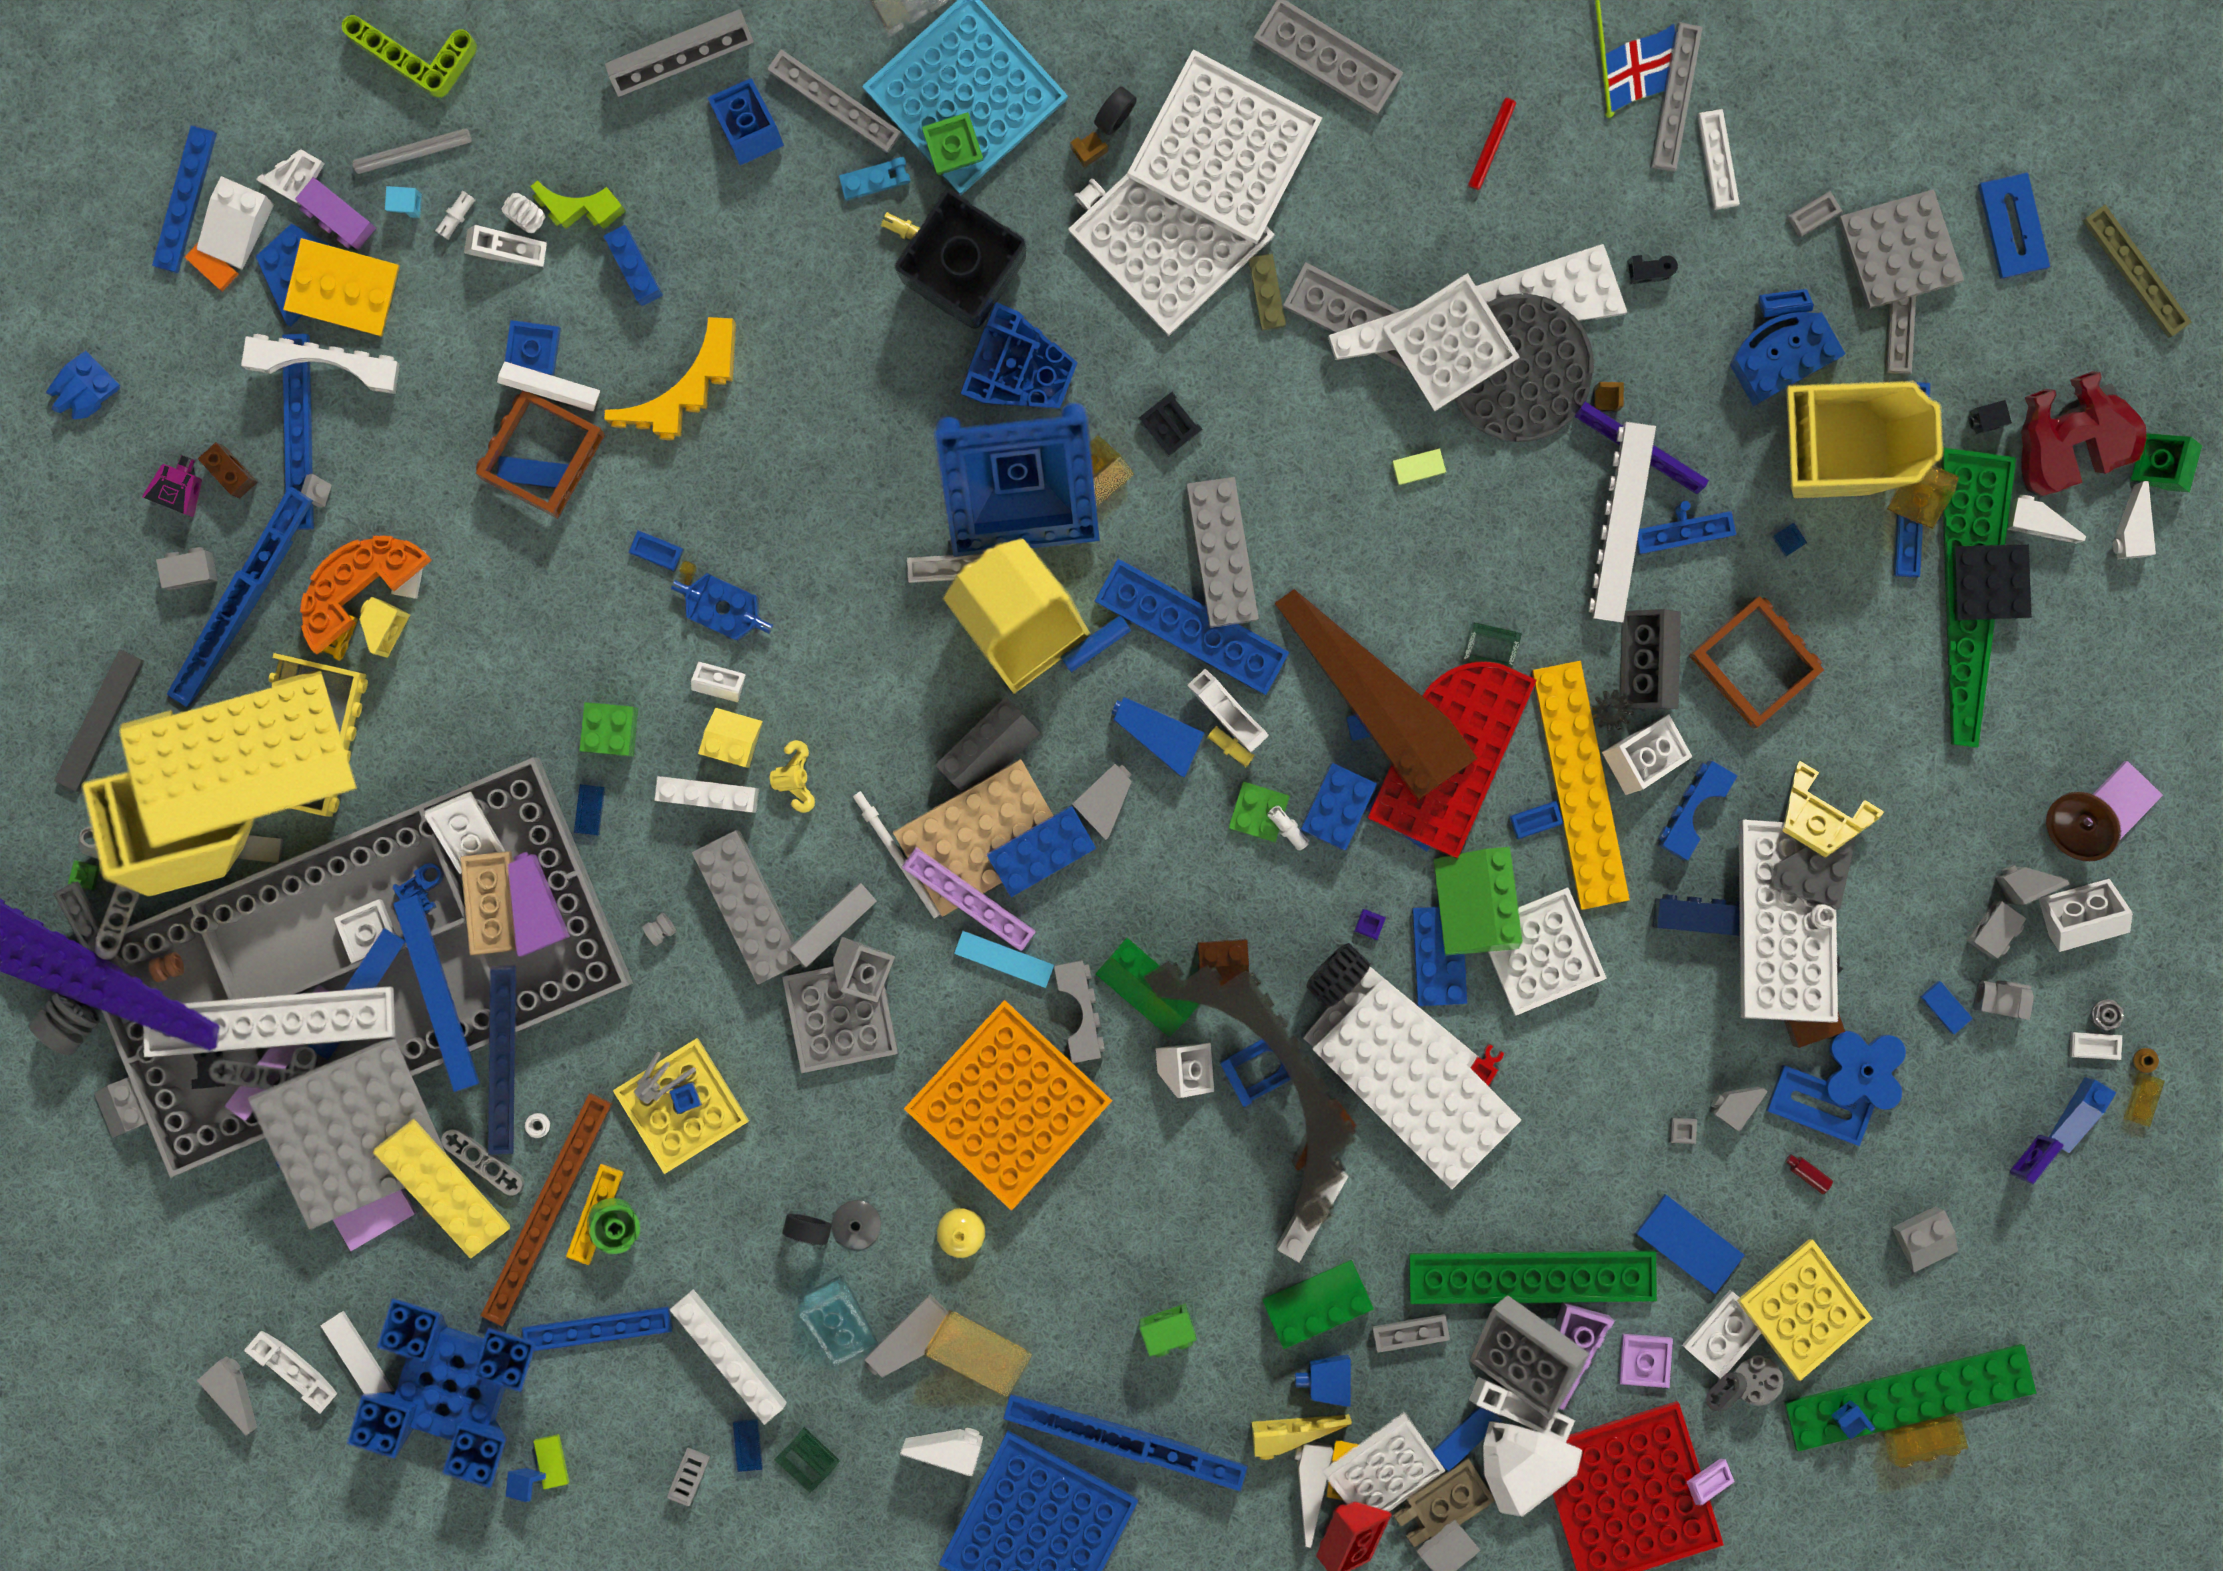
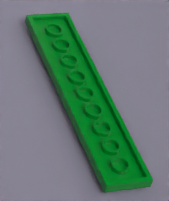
M1656 1251L1409 1253L1410 1304L1499 1303L1506 1296H1510L1518 1303L1657 1301Z
M2019 1344L1785 1401L1784 1405L1795 1449L1799 1452L1849 1439L1831 1415L1850 1400L1858 1405L1875 1428L1872 1432L1865 1428L1854 1437L1856 1438L2037 1393L2025 1345Z

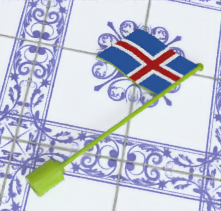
M1595 0L1607 109L1605 116L1611 118L1614 116V111L1625 105L1665 91L1675 37V26L1672 24L1657 34L1628 42L1606 54L1600 0Z

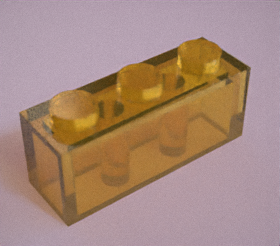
M1954 1414L1882 1432L1889 1461L1900 1468L1910 1467L1913 1465V1462L1920 1460L1924 1462L1934 1461L1937 1459V1456L1944 1454L1948 1456L1958 1455L1961 1453V1450L1968 1448L1962 1421Z

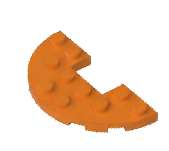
M383 535L373 536L371 539L362 541L354 540L331 553L311 575V583L307 592L303 593L300 612L302 613L303 623L301 628L311 650L318 655L355 624L342 606L377 577L381 576L387 585L395 591L431 562L432 559L422 549L407 540L403 541L392 536Z

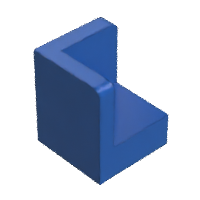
M1851 1400L1831 1415L1849 1439L1854 1438L1865 1428L1871 1432L1875 1429L1858 1405Z
M528 1468L508 1471L506 1497L523 1502L531 1501L533 1482L546 1479V1473Z

